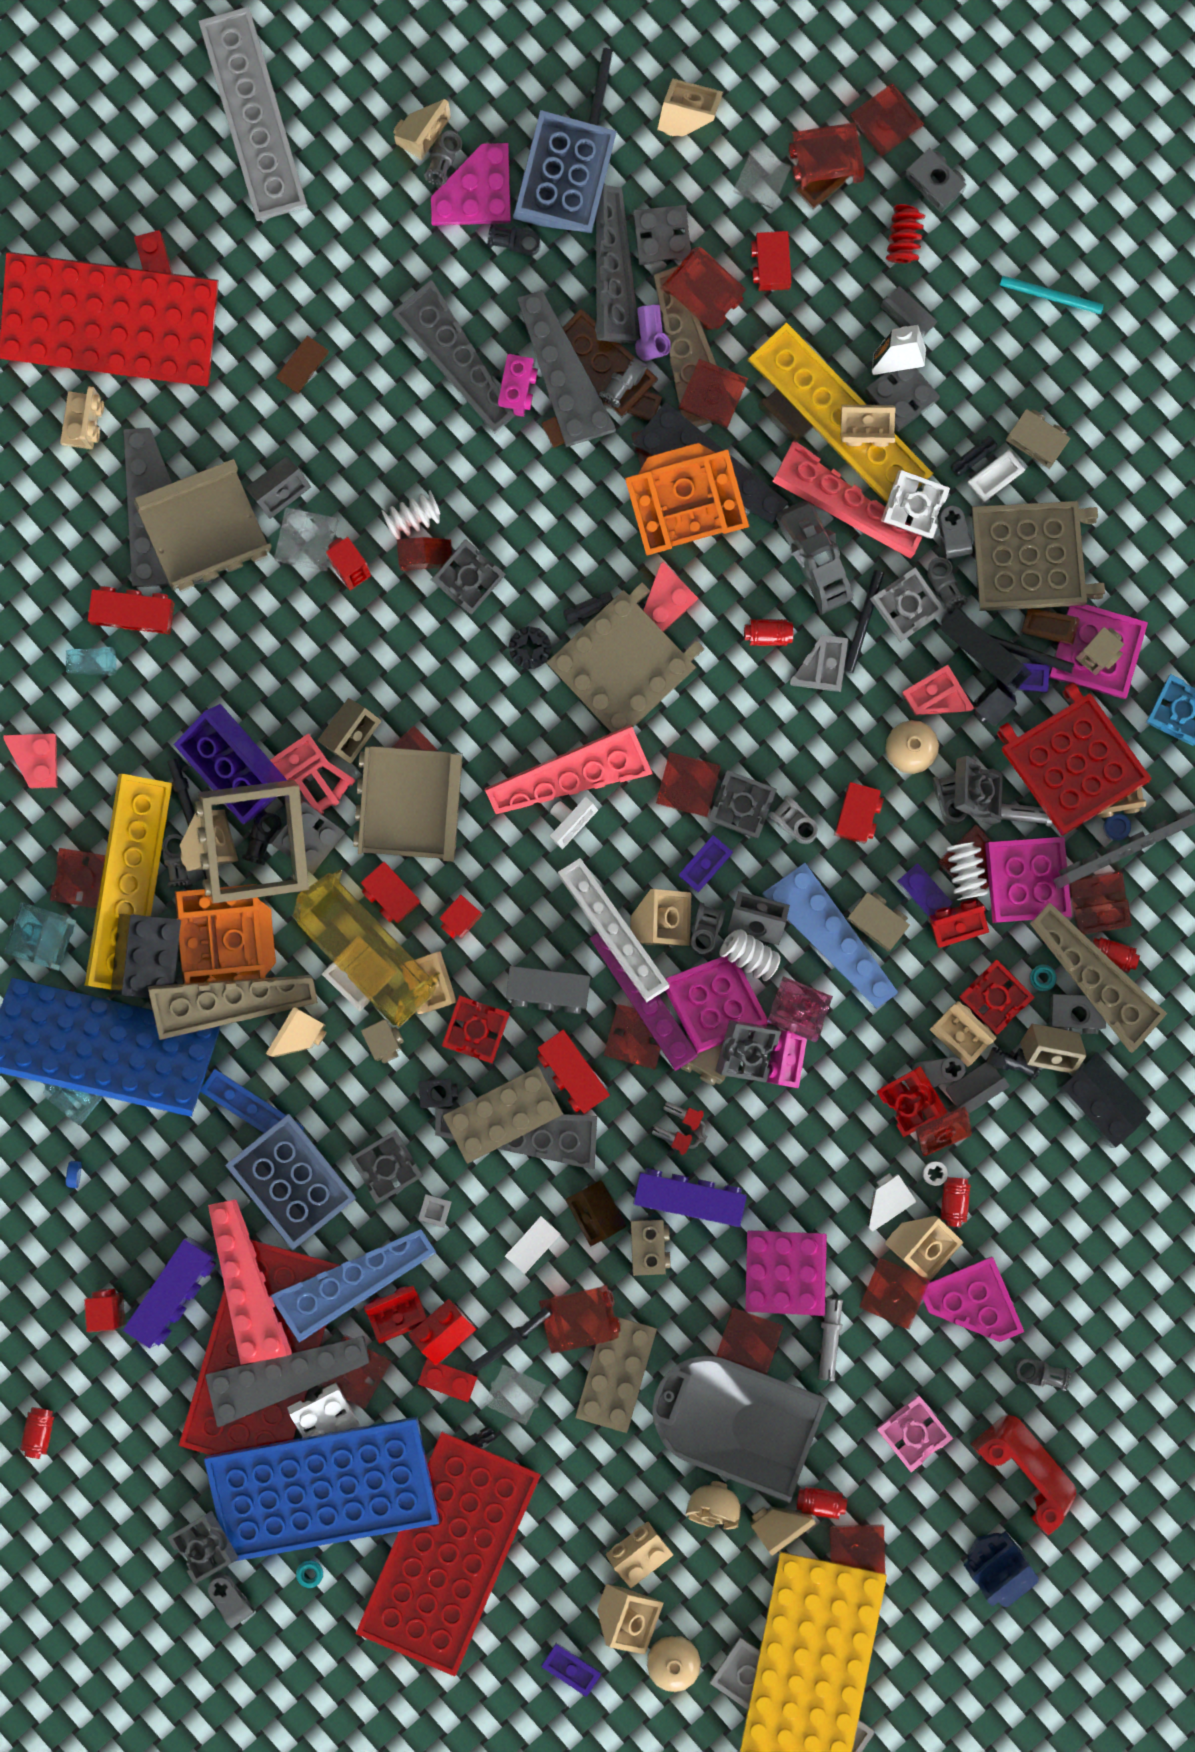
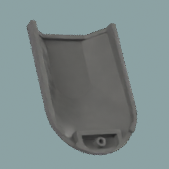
M698 1356L679 1363L662 1379L653 1401V1420L663 1444L681 1460L790 1502L828 1398L721 1357Z

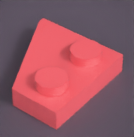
M663 561L660 564L643 611L664 632L698 600V597Z
M948 665L902 692L915 716L970 712L974 709Z
M56 734L3 735L4 741L29 788H58Z

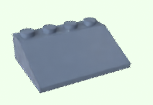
M540 110L513 219L537 226L591 233L617 131Z
M290 1114L226 1164L229 1171L292 1250L296 1249L356 1199Z

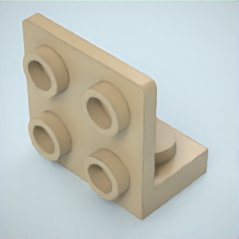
M88 386L87 394L68 391L60 441L61 445L93 450L94 442L98 443L100 427H97L98 416L102 417L104 401H101V397L94 387Z

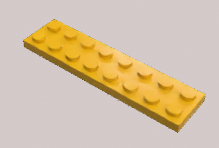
M785 323L749 357L748 361L806 418L824 440L886 503L888 502L898 471L902 470L927 480L933 475L931 470L895 433V443H889L885 447L874 446L873 443H862L861 446H848L846 442L841 441V405L866 404L788 323ZM922 483L918 484L917 490L923 485Z
M127 774L118 775L85 986L111 990L119 914L151 917L172 783Z

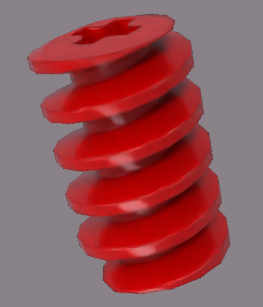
M895 205L893 207L895 214L892 215L891 219L894 224L890 227V231L893 234L889 235L888 241L891 244L887 247L889 255L886 256V260L899 264L911 263V261L919 260L920 257L914 254L913 251L921 249V246L914 243V241L922 240V235L915 232L924 228V225L917 223V220L925 219V215L920 213L914 206Z

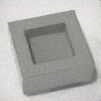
M426 1194L418 1220L444 1228L452 1202Z

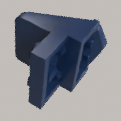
M1006 1531L977 1537L968 1554V1561L963 1564L992 1607L998 1602L1003 1607L1010 1606L1039 1581L1025 1555Z

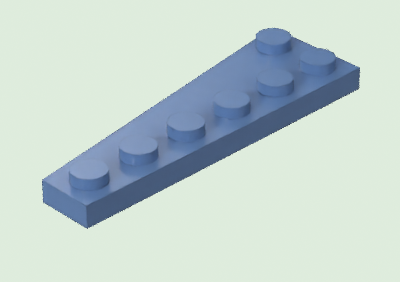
M806 863L762 893L766 899L790 905L787 920L876 1009L898 994V991Z
M420 1229L388 1243L384 1247L370 1251L366 1255L352 1261H347L334 1269L322 1272L309 1280L279 1291L270 1297H272L274 1304L297 1340L301 1342L436 1254V1251Z

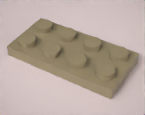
M538 1066L443 1115V1118L468 1164L563 1115Z
M605 1313L575 1418L621 1432H628L657 1328Z

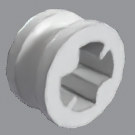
M935 1161L926 1164L922 1172L925 1182L934 1186L943 1184L948 1176L945 1165ZM938 1166L941 1168L939 1172H942V1177L932 1181L929 1178L931 1175H928V1170L935 1169Z

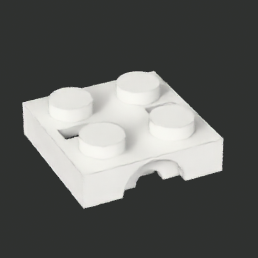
M900 470L897 472L881 521L933 539L938 525V513L943 503L946 502L950 488ZM919 483L924 484L922 492H916ZM908 515L913 517L910 526L905 524Z
M337 1383L324 1388L323 1393L318 1395V1398L313 1402L308 1400L302 1403V1401H299L287 1407L292 1420L303 1438L360 1427L358 1419ZM341 1410H346V1412L336 1416ZM315 1425V1428L309 1431L305 1430L306 1428H311Z

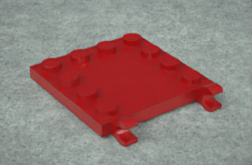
M1074 682L1065 686V690L1062 692L1064 698L1071 703L1070 706L1019 737L1008 722L1000 726L997 732L998 737L1006 744L1002 747V752L1062 836L1149 783L1152 779L1091 693L1083 697Z

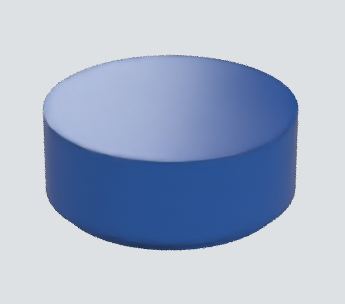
M1116 813L1105 820L1103 830L1109 839L1119 841L1129 835L1131 823L1125 815Z
M70 1161L66 1173V1186L78 1188L81 1178V1162Z

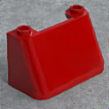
M1012 1415L1003 1416L970 1445L990 1465L1001 1466L1013 1458L1040 1491L1033 1497L1036 1503V1511L1031 1518L1049 1536L1062 1524L1075 1500L1076 1488L1021 1420Z

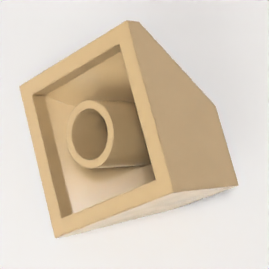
M672 78L663 103L657 130L663 131L670 136L678 135L683 137L712 122L723 92Z
M443 99L409 114L405 121L401 119L394 129L396 144L420 160H423L451 118L449 102Z
M212 810L217 866L236 862L238 857L225 810ZM196 813L180 844L181 861L187 871L202 870L200 854L204 853L203 843H199L197 828L201 827V818L197 817Z
M650 889L631 915L630 930L640 944L690 946L691 893Z
M293 1007L266 1054L271 1057H279L310 1049L314 1044L319 1046L327 1033L323 1030L326 1025L302 1010Z
M937 1216L901 1223L884 1244L929 1283L964 1242Z
M765 1507L761 1508L751 1516L754 1520L750 1522L751 1527L771 1556L816 1524L810 1514L777 1507H770L767 1510Z
M606 1584L597 1608L606 1646L646 1654L664 1603L623 1587Z

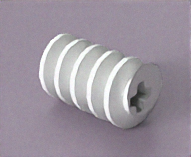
M429 490V499L423 494L419 495V503L410 498L409 508L401 502L399 504V512L393 506L390 507L389 516L382 510L390 533L397 540L401 539L400 531L410 536V527L419 532L421 522L429 528L431 518L437 524L440 523V512L431 490Z
M975 842L946 848L948 852L955 853V855L948 858V861L957 863L956 866L950 869V872L959 874V876L952 879V883L960 884V887L954 890L955 894L962 895L958 900L984 896L989 893L988 890L980 888L987 880L978 878V875L984 873L985 869L976 867L977 864L983 861V858L974 856V854L981 851L980 847L973 846Z
M742 929L729 934L719 952L722 957L728 955L729 962L736 961L737 967L741 968L745 965L744 971L746 973L753 971L752 975L754 978L757 979L762 976L763 981L769 980L780 964L779 953L772 951L766 945L764 946L761 941L755 940L753 936L747 935Z

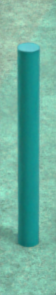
M1002 275L1000 286L1097 314H1101L1104 304Z

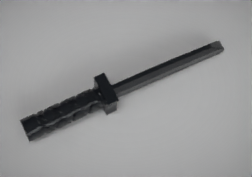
M545 1306L523 1326L514 1328L511 1331V1335L467 1365L466 1370L479 1371L506 1353L517 1343L526 1341L529 1338L527 1336L528 1333H531L534 1328H537L540 1323H543L546 1318L553 1314L551 1308Z

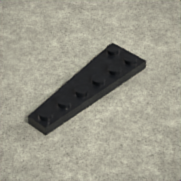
M666 402L632 443L635 447L651 456L696 443H701L714 452L724 450ZM730 455L745 510L772 524L778 512L782 511L789 502Z

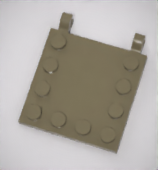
M1078 501L972 507L979 611L1086 605L1087 598L1103 599V594H1105L1104 583L1085 584L1080 522L1084 524H1094L1097 522V507L1079 509Z
M643 582L630 595L623 590L547 662L553 671L611 733L629 725L634 727L697 668L692 661L705 650L698 641H695L683 654L637 605L650 592Z

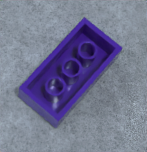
M221 704L204 711L173 744L213 790L288 781ZM277 797L225 804L240 822L245 824L255 819Z
M646 1168L645 1173L639 1172L633 1205L736 1227L741 1226L747 1195L741 1193L742 1188L725 1185L724 1190L714 1188V1182L698 1179V1184L688 1182L689 1177L672 1174L671 1178L661 1177L662 1171Z
M191 1237L184 1239L123 1331L149 1349L163 1344L171 1333V1330L168 1329L170 1324L178 1322L187 1308L183 1305L187 1299L189 1301L194 1299L201 1289L202 1285L199 1284L201 1278L209 1276L217 1265L213 1261L217 1255Z

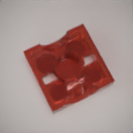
M59 848L57 874L52 886L50 901L97 909L105 855ZM83 857H89L88 868L82 865ZM77 891H83L82 902L76 901Z
M617 1004L603 1056L655 1070L661 1048L659 1045L656 1046L648 1043L649 1037H654L635 1008ZM615 1028L625 1030L623 1036L614 1034Z
M345 1334L341 1341L353 1338ZM368 1348L370 1363L321 1384L324 1387H328L337 1383L345 1399L363 1409L367 1407L392 1362L387 1357ZM368 1376L376 1380L373 1386L365 1382Z

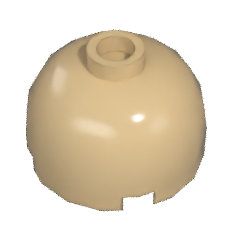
M909 720L900 723L892 729L886 739L885 751L887 758L894 767L903 773L915 774L923 772L933 764L938 756L939 743L937 735L930 726L921 721Z
M712 1481L711 1485H704L692 1493L685 1515H689L688 1519L708 1527L715 1528V1524H724L723 1529H735L739 1525L741 1507L738 1497L734 1492L727 1489L725 1483Z
M670 1636L661 1638L653 1644L648 1653L647 1669L649 1676L658 1687L665 1691L678 1692L687 1689L696 1681L700 1673L701 1661L698 1650L691 1641L684 1637Z

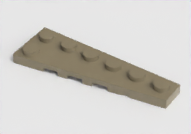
M679 266L655 274L654 282L664 332L671 344L669 357L681 415L697 428L733 415V407Z
M1048 903L1032 920L1031 926L1131 1053L1134 1052L1167 1013L1051 903Z
M311 975L148 987L159 1040L293 1009V1007L299 1008L318 1003Z

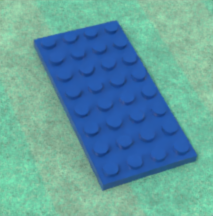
M11 978L0 1007V1073L192 1117L217 1041L220 1026L159 1040L153 1010Z
M417 1417L208 1455L204 1458L218 1523L239 1557L235 1561L439 1524L440 1521Z

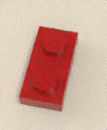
M427 1358L418 1385L469 1402L478 1376L440 1362L435 1365Z

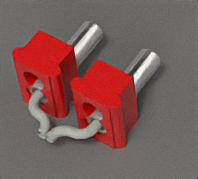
M666 1102L665 1105L682 1113L680 1114L665 1106L664 1110L680 1117L682 1123L691 1126V1130H696L700 1124L702 1127L701 1136L703 1138L696 1140L693 1145H690L692 1141L691 1135L685 1136L679 1132L676 1134L670 1133L658 1126H655L654 1129L670 1136V1138L655 1131H652V1134L668 1141L671 1144L670 1147L679 1150L681 1155L686 1154L688 1148L693 1149L699 1143H705L708 1136L705 1135V1124L701 1121L704 1115L703 1111H695L691 1108L686 1110Z

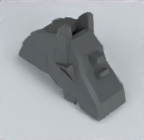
M803 500L779 511L776 517L777 522L790 545L792 555L796 558L801 571L807 579L820 615L853 601L851 585L839 558L840 551L836 544L835 533L823 527L813 504ZM826 551L830 561L816 566L814 556ZM836 580H839V581H840V582H837V583H835V584H833V585H831V586H829V587H827V588H823L824 586H826V585H828V584H830V583H832V582H834V581H836ZM843 591L845 592L844 594L827 601L828 598L833 597Z

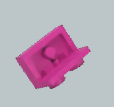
M512 354L507 355L498 406L513 409L514 415L524 417L525 410L531 409L533 394H529L530 384H536L538 369L534 368L533 358Z
M780 1030L781 1034L778 1044L773 1046L768 1063L770 1072L766 1083L799 1088L808 1035Z

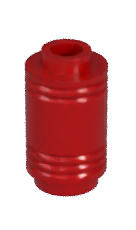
M750 619L749 624H744V640H749V646H787L788 643L793 642V622H788L787 619Z
M1100 937V939L1094 938L1092 943L1124 973L1129 974L1131 969L1136 970L1140 955L1136 954L1137 948L1110 941L1103 937Z
M947 1177V1182H944L940 1220H945L946 1226L961 1227L962 1222H967L971 1185H968L969 1179Z
M31 1407V1412L27 1413L20 1450L25 1451V1457L40 1459L41 1454L47 1455L54 1416H52L53 1411Z
M805 1486V1489L799 1488L796 1510H801V1513L839 1519L840 1514L845 1515L847 1499L842 1498L843 1492Z

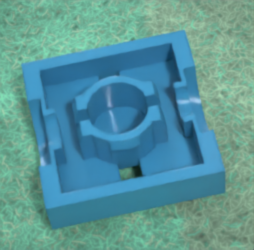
M1172 674L1168 675L1145 723L1194 746L1195 721L1191 718L1195 716V688ZM1162 699L1171 702L1170 708L1161 704Z

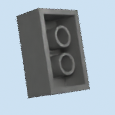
M510 966L506 999L511 1001V1006L527 1008L528 1003L538 1004V1009L554 1011V1006L565 1007V1013L581 1014V1009L587 1010L590 976Z

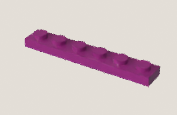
M599 933L590 937L596 950L674 1070L680 1069L697 1058L696 1051L660 996L657 995L646 1002Z

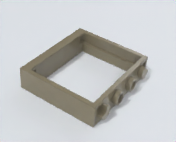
M295 780L198 792L199 801H195V813L197 817L201 818V827L197 828L199 843H203L204 853L200 854V863L202 870L206 869L207 879L203 880L205 896L208 895L213 903L309 890L300 790ZM285 795L293 880L220 890L211 805Z

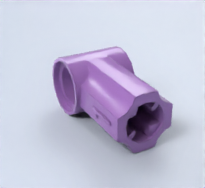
M660 305L638 307L641 337L635 344L638 357L643 361L667 355L670 352L671 344L668 336L662 331Z

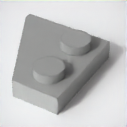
M821 635L811 653L808 654L795 676L792 677L790 685L841 692L848 638Z

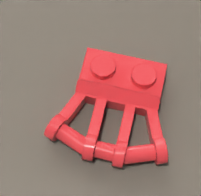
M309 733L270 759L287 780H295L309 804L321 814H324L323 811L331 805L336 806L339 804V800L348 786H352L356 781L328 762ZM324 767L341 778L333 791H331L317 771L320 768ZM311 774L327 795L318 802H316L302 782Z

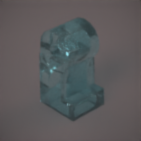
M113 647L66 650V673L85 675L116 674V650Z

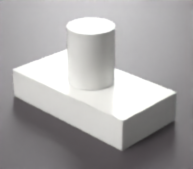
M587 797L573 811L563 802H557L550 813L561 824L550 835L551 839L563 849L598 811L596 806Z

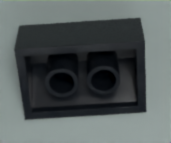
M1098 1052L1080 1066L1075 1074H1071L1057 1087L1111 1148H1116L1151 1113Z

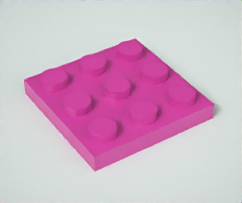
M1090 605L1069 606L1066 615L1080 619L1073 645L1058 642L1054 657L1074 663V669L1070 674L1051 667L1049 678L1069 684L1074 682L1076 686L1125 700L1129 692L1148 622ZM1103 627L1106 629L1112 628L1122 637L1120 641L1124 643V646L1120 651L1123 655L1109 669L1104 667L1095 676L1076 657Z
M1064 837L985 843L992 923L1033 920L1048 903H1051L1065 917H1072L1069 884L1057 889L1053 879L1060 877L1058 871L1067 867Z
M728 955L666 978L669 988L665 991L696 1053L722 1044L730 1020L767 1026L769 1023L742 968L736 966V961L729 962Z
M748 1230L745 1312L825 1315L827 1234Z

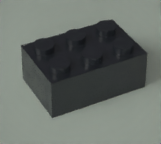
M119 914L111 994L150 998L148 987L174 985L181 920Z

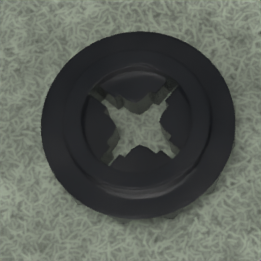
M527 626L518 629L511 637L509 653L512 660L518 666L526 669L538 668L548 660L551 653V642L548 635L540 628ZM528 637H531L534 645L542 646L533 650L532 658L529 657L527 650L518 649V647L527 645Z

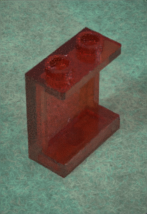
M855 122L793 132V143H788L790 159H795L796 166H793V175L795 182H800L801 190H807L808 182L851 175L853 183L864 182V163Z
M702 247L693 248L660 287L667 295L672 294L704 324L703 328L705 330L719 329L727 320L726 313L731 308L734 310L740 305L744 299L742 294L747 290Z
M607 1285L561 1296H552L539 1301L541 1309L549 1306L553 1311V1314L544 1321L551 1354L613 1341L619 1338L618 1333L621 1331L618 1317H614L612 1308L614 1306V1296L612 1291L608 1290Z

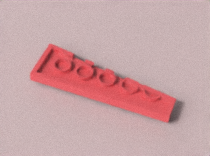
M793 440L772 482L910 559L913 557L923 536L882 522L881 519L886 508L877 500H869L862 494V489L855 484L853 487L840 478L841 474L835 469L832 471L819 463L820 458Z
M629 725L486 787L485 791L495 813L499 814L531 806L534 803L550 801L560 796L574 795L580 791L592 788L597 789L605 787L607 784L619 781L621 783L653 773L633 727Z
M237 1199L208 1205L240 1364L292 1355L281 1322L278 1323L273 1307H275L273 1299L268 1296L264 1282L266 1280L264 1274L259 1271L255 1258L257 1255L249 1239V1233Z

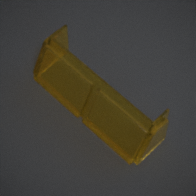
M341 869L334 874L328 873L309 886V890L298 894L293 916L297 919V924L341 971H345L348 974V978L392 1025L400 1027L433 996L440 972L438 971L430 977L340 883Z

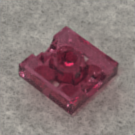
M783 976L767 1023L817 1042L833 996Z

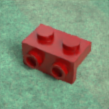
M969 899L961 902L959 907L953 909L943 907L937 909L935 914L930 915L929 920L937 947L941 948L989 933L984 914V904L980 900Z
M414 1286L401 1287L394 1294L384 1298H375L368 1305L364 1306L379 1344L415 1329L427 1318Z

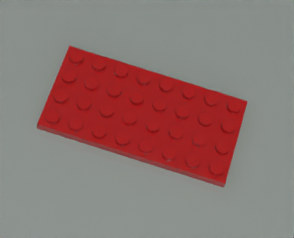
M7 252L0 333V359L208 387L210 383L219 280Z
M250 1239L257 1255L255 1260L259 1271L263 1272L266 1280L264 1285L269 1297L297 1283L309 1280L322 1272H327L340 1266V1264ZM225 1288L179 1443L181 1447L209 1455L294 1440L297 1426L292 1420L287 1407L299 1401L304 1403L308 1391L307 1389L228 1424L217 1427L205 1374L241 1366ZM276 1305L273 1307L278 1323L281 1322L292 1353L321 1346L326 1325L299 1342Z
M442 1431L428 1462L440 1520L439 1524L398 1532L355 1634L455 1677L541 1473Z

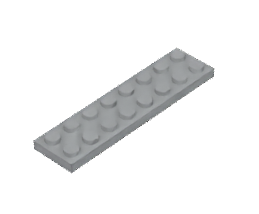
M245 7L199 20L256 220L260 221L306 208V200L250 8Z

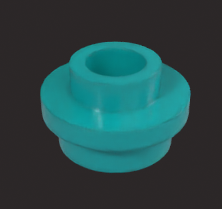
M1038 965L1030 973V983L1038 991L1050 990L1054 987L1057 980L1056 972L1048 965ZM1040 973L1047 975L1045 983H1041L1038 980Z
M313 1560L302 1562L296 1571L297 1581L306 1588L316 1587L323 1579L321 1565ZM307 1569L314 1570L315 1577L307 1578L305 1571Z

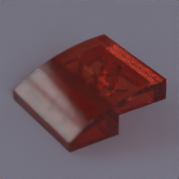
M1121 870L1085 876L1069 884L1076 926L1083 934L1132 926L1129 902L1126 899L1123 872Z

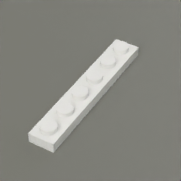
M581 858L560 870L558 876L645 1001L648 1002L669 988L668 982Z

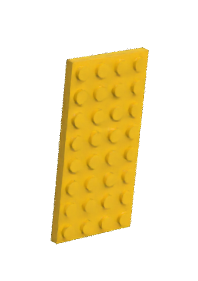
M780 1552L739 1752H852L887 1574Z

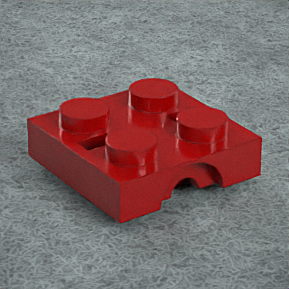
M996 959L958 998L995 1035H998L1035 997ZM1008 980L1013 983L1009 989L1003 986ZM986 1003L989 1009L982 1015L978 1010Z
M459 996L442 1047L493 1064L510 1013ZM455 1020L465 1022L463 1029L454 1026ZM489 1031L498 1034L496 1040L487 1037Z
M921 1066L877 1090L884 1104L887 1103L890 1108L896 1111V1119L898 1121L896 1125L903 1137L948 1113ZM902 1081L906 1082L910 1090H908V1088L902 1083ZM921 1109L925 1114L927 1120H924Z

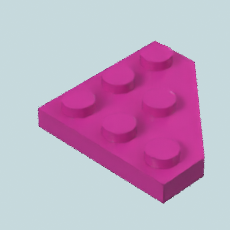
M508 143L481 144L452 174L445 185H442L431 196L432 226L511 223Z
M992 1256L918 1287L926 1309L930 1314L998 1342L1024 1332Z

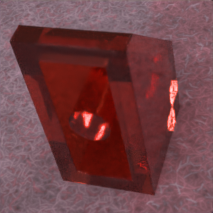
M428 537L397 539L398 560L401 571L440 568L452 555L451 539Z

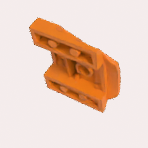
M701 443L677 448L647 457L639 474L625 478L646 555L672 549L673 546L719 533L726 534L749 527L728 449L714 452Z
M241 885V886H231V887H220V890L230 889V888H237V887H244V886H251V885ZM204 889L175 892L176 919L181 920L179 954L183 984L266 978L265 976L276 963L271 909L259 900L258 897L213 903L208 895L205 896Z

